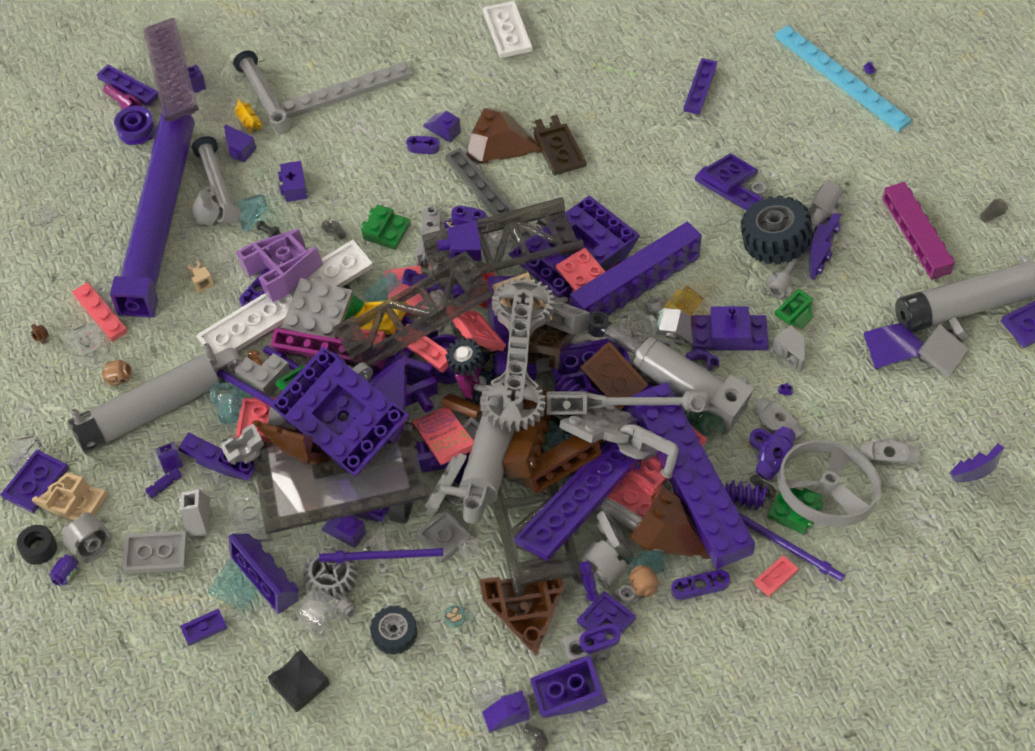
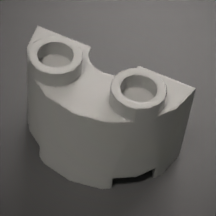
M207 186L204 190H201L192 205V212L196 217L195 221L199 225L205 224L212 227L220 213L218 203L213 201L216 196L213 186Z
M253 423L242 430L240 437H231L220 446L228 462L235 464V462L244 461L246 464L261 454L259 450L264 446V443Z

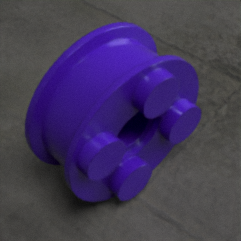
M142 106L124 108L115 116L114 125L118 137L127 145L142 144L149 141L154 135L155 125L152 121V115L148 109Z

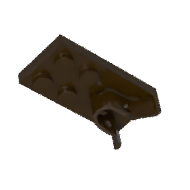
M546 324L536 328L530 335L527 364H536L540 358H549V367L559 370L560 355L576 334L572 335Z

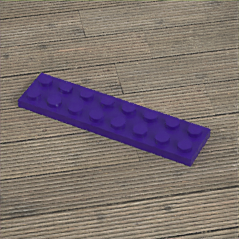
M606 440L600 447L602 455L582 466L517 534L514 538L515 544L549 561L641 459H634L621 453L617 443Z

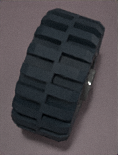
M770 196L765 200H758L757 204L753 203L749 210H746L741 219V232L745 250L757 261H765L766 264L775 263L776 265L781 264V262L788 263L794 258H799L801 253L804 254L812 243L813 229L810 212H808V208L797 199L794 200L792 197L787 196V198H784V196H777L773 198V196Z

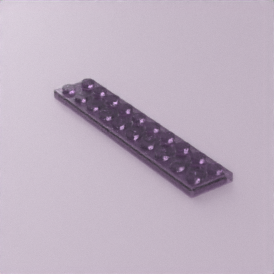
M173 17L143 28L165 121H175L182 116L191 115L199 111L175 18Z

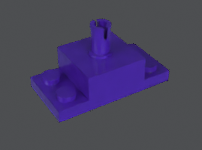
M711 306L710 315H691L692 350L693 348L705 351L768 350L766 315H749V306Z

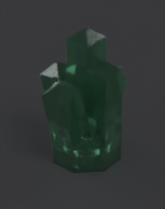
M690 411L687 416L690 425L695 427L705 437L709 436L711 432L707 427L722 434L727 431V427L721 425L723 419L708 411Z

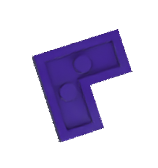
M603 591L599 595L598 600L594 601L577 618V623L585 630H590L602 626L607 621L609 624L618 626L623 634L636 620V615L607 592Z

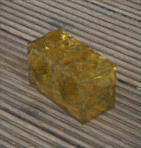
M686 285L683 290L678 289L672 296L675 300L670 299L664 308L682 310L690 317L704 298Z

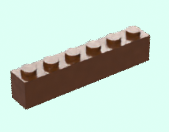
M543 391L546 404L544 415L540 416V421H535L534 426L528 424L527 430L520 427V430L517 431L515 428L503 460L507 479L531 477L533 470L536 468V461L541 455L542 444L545 443L546 433L549 432L550 422L553 421V414L547 415L548 391ZM527 399L523 410L535 409L537 403Z

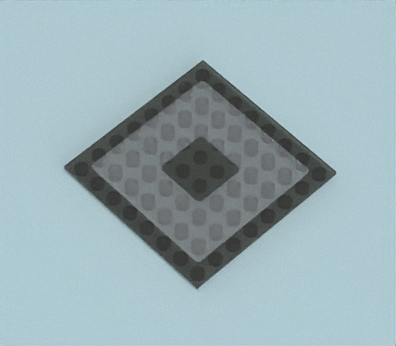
M407 420L397 442L394 443L389 440L357 477L346 472L331 458L328 462H319V465L297 462L298 458L283 453L273 442H263L264 446L259 450L261 454L254 459L266 535L428 498Z

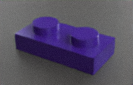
M219 608L180 625L188 646L228 629Z

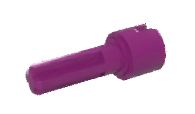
M105 84L103 92L120 103L121 109L130 106H142L141 102L132 95H125L113 86Z

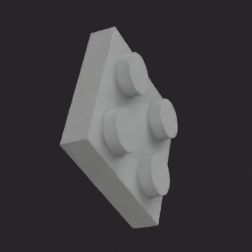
M604 511L597 514L599 523H597L598 527L608 538L606 543L618 553V556L622 555L627 560L634 557L635 555L619 523Z

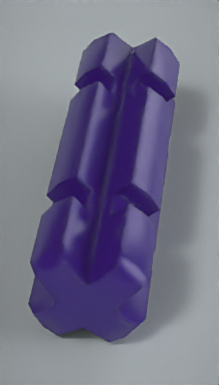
M173 468L169 471L170 474L166 473L154 482L155 485H150L145 489L147 495L150 498H154L158 495V491L162 492L174 483L173 480L177 481L181 478V472L177 468Z
M581 562L579 568L583 574L581 576L584 589L587 592V600L589 602L596 601L599 595L596 589L594 574L591 571V562Z

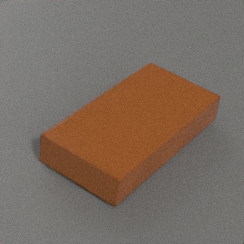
M451 393L442 398V406L474 419L483 413L480 410V405Z

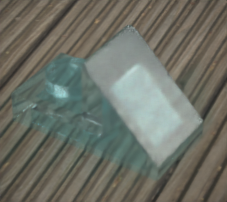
M259 194L237 201L241 212L239 219L242 230L249 232L267 207L264 195Z

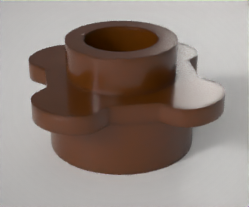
M32 324V338L35 341H40L41 344H45V339L49 336L47 329L41 324L38 326Z

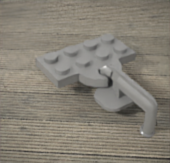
M607 405L606 407L589 410L587 414H577L560 421L559 428L590 443L601 439L617 443L621 453L634 459L648 458L657 454L659 450L668 455L665 468L661 470V474L666 478L672 477L679 450L678 446L638 426V419L632 417L630 413L621 412L615 409V406Z

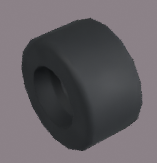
M32 525L26 527L17 537L16 545L18 551L27 563L33 565L48 562L56 553L57 543L55 537L46 526ZM39 540L44 541L40 547L30 549L31 545L34 542Z

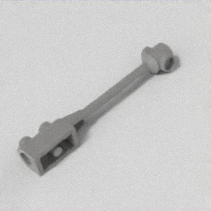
M828 178L819 188L808 207V212L812 215L813 233L819 223H823L828 218L831 219L833 214L837 213L838 210L835 209V206L839 207L844 200V197L841 196L843 193L842 188ZM794 258L791 262H788L783 272H777L776 274L772 272L765 285L768 286L767 291L771 296L783 298L784 295L787 297L790 295L793 287L790 286L792 279L789 275L799 258Z
M548 391L547 415L587 414V410L606 407L607 405H683L686 411L701 412L707 411V391H686L683 397H607L587 393V391Z

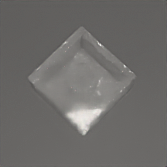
M270 494L229 497V535L250 533L254 539L257 538L260 542L273 541V504Z

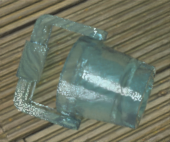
M213 383L210 386L211 402L217 409L220 422L223 424L237 422L239 420V407L242 404L240 389L227 383ZM216 389L222 391H234V394L226 393L217 396Z

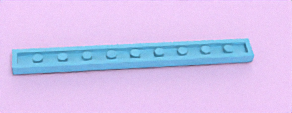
M787 25L776 32L775 38L897 132H900L911 123V118Z

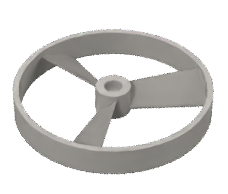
M812 440L796 445L785 455L778 473L779 490L786 503L802 517L825 526L842 527L863 521L874 510L881 491L880 478L872 463L857 450L835 441ZM812 451L831 453L828 471L822 474L820 482L785 479L784 467L795 456ZM848 460L857 464L867 474L873 485L874 501L870 505L839 483V474ZM819 485V489L826 494H831L848 515H831L814 510L797 499L790 489Z

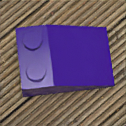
M590 655L530 678L542 718L586 711L608 703L597 666Z

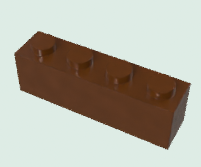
M573 435L541 454L537 458L536 468L533 470L531 477L522 478L523 483L535 494L541 492L602 455L599 441L590 443Z

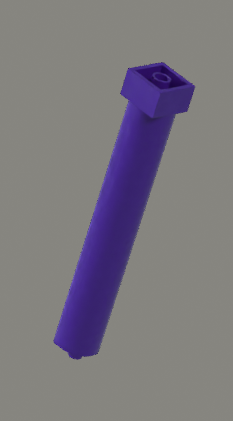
M165 108L160 116L120 276H114L110 290V297L118 316L150 318L155 316L158 304L155 290L195 126V120L187 109Z

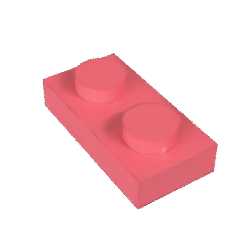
M783 555L755 579L754 584L770 597L798 572L799 568Z

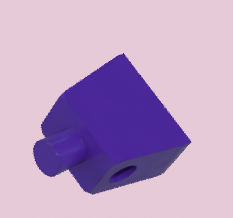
M476 221L449 227L447 229V239L437 240L438 251L449 250L452 260L482 261V249Z

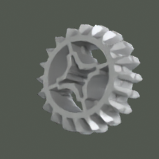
M331 547L330 551L323 548L322 553L316 551V557L309 556L310 562H305V569L302 572L304 576L303 582L306 584V589L311 591V595L313 597L318 595L320 600L325 596L328 602L333 596L338 599V592H341L344 596H346L345 591L352 592V586H356V579L358 578V567L355 560L344 561V563H336V561L319 562V554L335 553L333 547ZM320 567H322V570L317 573V574H318L317 576H315L317 570H318ZM346 571L344 578L341 581H339V578Z

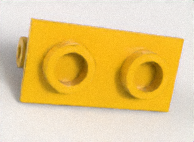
M238 99L235 114L242 122L244 128H246L249 134L252 133L253 129H261L262 121L255 115L251 105L246 102L242 103Z

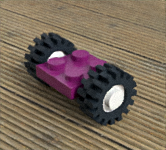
M461 338L459 342L456 339L454 340L456 344L451 343L450 348L446 350V360L451 370L455 372V378L460 385L465 399L479 405L482 392L474 390V385H491L493 375L490 371H485V368H482L484 356L475 340L472 341L471 338H467L466 341L465 338Z

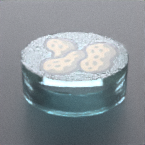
M457 605L448 607L444 613L446 624L450 627L461 626L465 621L463 608Z

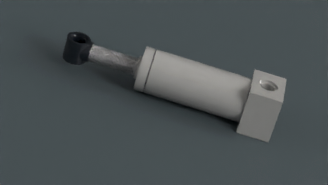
M596 311L590 315L588 323L589 334L593 337H606L630 353H634L635 359L632 367L659 384L667 382L672 392L680 397H683L686 391H707V411H704L706 412L704 421L727 435L747 408L754 390L748 386V379L743 378L740 381L730 375L724 381L652 336L642 344L613 326L608 321V316L605 313Z

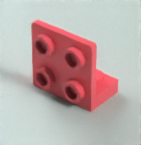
M586 248L556 265L557 271L573 288L572 292L605 273L604 269Z

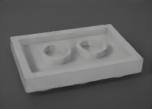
M171 531L125 534L123 573L185 571L187 532Z

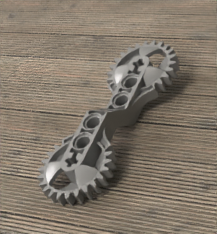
M518 277L517 282L510 279L509 284L503 282V287L498 286L497 291H494V296H492L494 315L498 316V321L504 324L510 333L508 359L505 372L500 377L492 380L491 386L486 385V391H482L480 410L483 411V417H487L488 423L493 421V427L501 425V430L508 427L509 432H511L512 428H516L519 431L520 427L527 430L528 424L534 426L535 421H540V416L544 415L546 402L543 390H539V385L527 373L528 350L531 333L536 328L544 325L545 320H550V315H553L555 297L552 295V290H548L547 285L542 287V282L540 281L536 284L535 279H532L530 282L527 277H525L524 281H521ZM514 297L513 307L500 304L501 298ZM533 298L545 301L547 303L546 308L533 309ZM503 397V408L488 404L489 399ZM524 399L536 402L537 407L535 409L523 410Z

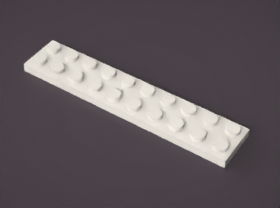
M351 240L321 259L323 265L307 279L343 287L374 268V266L356 242ZM296 288L275 302H272L264 293L197 334V339L202 346L205 343H209L214 354L226 348H234L236 351L241 350L283 324Z

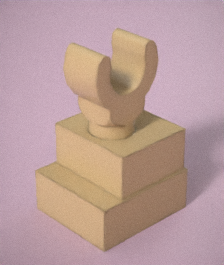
M196 261L197 267L191 268L190 265H187L189 273L194 275L191 279L196 292L199 293L213 287L214 283L206 267L201 268L200 263Z

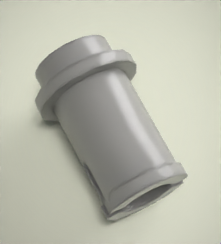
M338 592L340 601L333 596L332 602L340 609L343 617H353L357 611L356 605L350 603L341 592Z

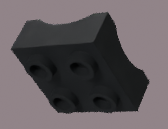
M301 649L283 667L268 676V680L273 688L296 712L300 711L330 685L328 677L309 660Z

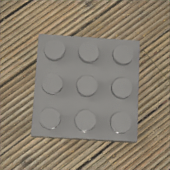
M300 278L281 328L337 339L354 293L350 289Z
M459 453L458 457H452L444 471L447 475L443 473L434 489L438 492L433 491L425 505L428 508L425 514L431 517L434 516L446 493L440 491L441 486L452 485L467 458L466 455Z

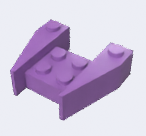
M299 229L251 243L236 251L241 267L249 277L258 274L267 267L270 269L269 272L258 278L265 294L272 302L280 300L291 293L297 287L300 278L307 279L323 265L316 246L309 250L304 248L306 245Z

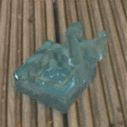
M660 551L640 553V559L635 557L627 558V565H635V567L629 568V574L640 565L651 567L654 573L664 572Z

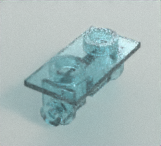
M389 270L362 294L369 302H381L402 282Z

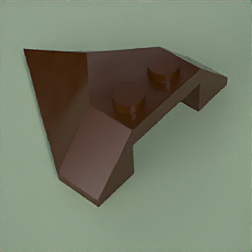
M484 108L471 132L466 155L471 161L483 164L488 163L492 159L499 158V160L525 156L527 153L534 151L540 153L541 150L537 142L508 112L495 108Z
M255 420L254 425L283 453L298 458L297 462L319 465V462L329 461L330 457L312 443L314 437L301 434L296 429L266 424Z
M658 484L651 496L653 501L648 511L636 524L629 538L645 550L653 551L658 549L669 554L689 557L698 555L702 556V559H710L696 530L686 515L679 497L661 484Z
M560 567L540 570L536 575L500 580V576L480 579L479 584L483 602L537 656L559 597L564 589Z

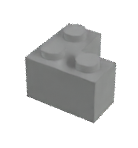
M273 353L262 366L246 357L234 369L237 379L271 397L279 388L276 386L277 380L288 374L290 368L287 361Z

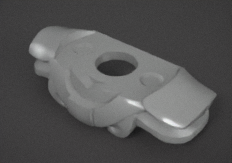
M762 397L757 401L755 412L761 416L760 421L769 432L775 433L781 427H788L796 435L794 442L802 437L805 430L796 419L776 402L766 397ZM782 414L786 420L778 421L775 415Z
M892 438L863 443L860 449V453L870 462L884 461L914 464L919 458V450L916 446L896 441ZM887 447L893 448L895 455L887 457L884 454V449Z

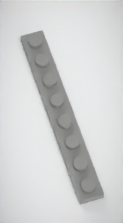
M405 61L279 103V106L286 112L288 118H292L412 78V72Z

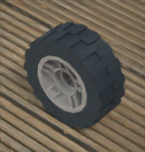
M388 606L387 608L380 609L381 611L377 612L375 617L372 618L370 625L374 645L386 654L396 655L397 653L401 654L406 650L408 651L414 645L415 639H417L416 620L412 613L400 606Z

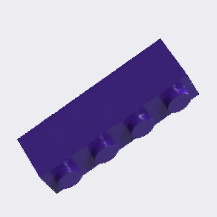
M609 339L568 345L560 355L559 370L551 368L554 387H556L560 379L569 375V381L574 379L575 385L580 384L581 388H583V375L585 373L580 367L608 342L631 365L628 352Z
M250 533L231 534L228 536L231 559L277 614L298 602L299 589L297 585L287 579L283 568L276 566L272 555L262 549V544L257 538L254 539Z

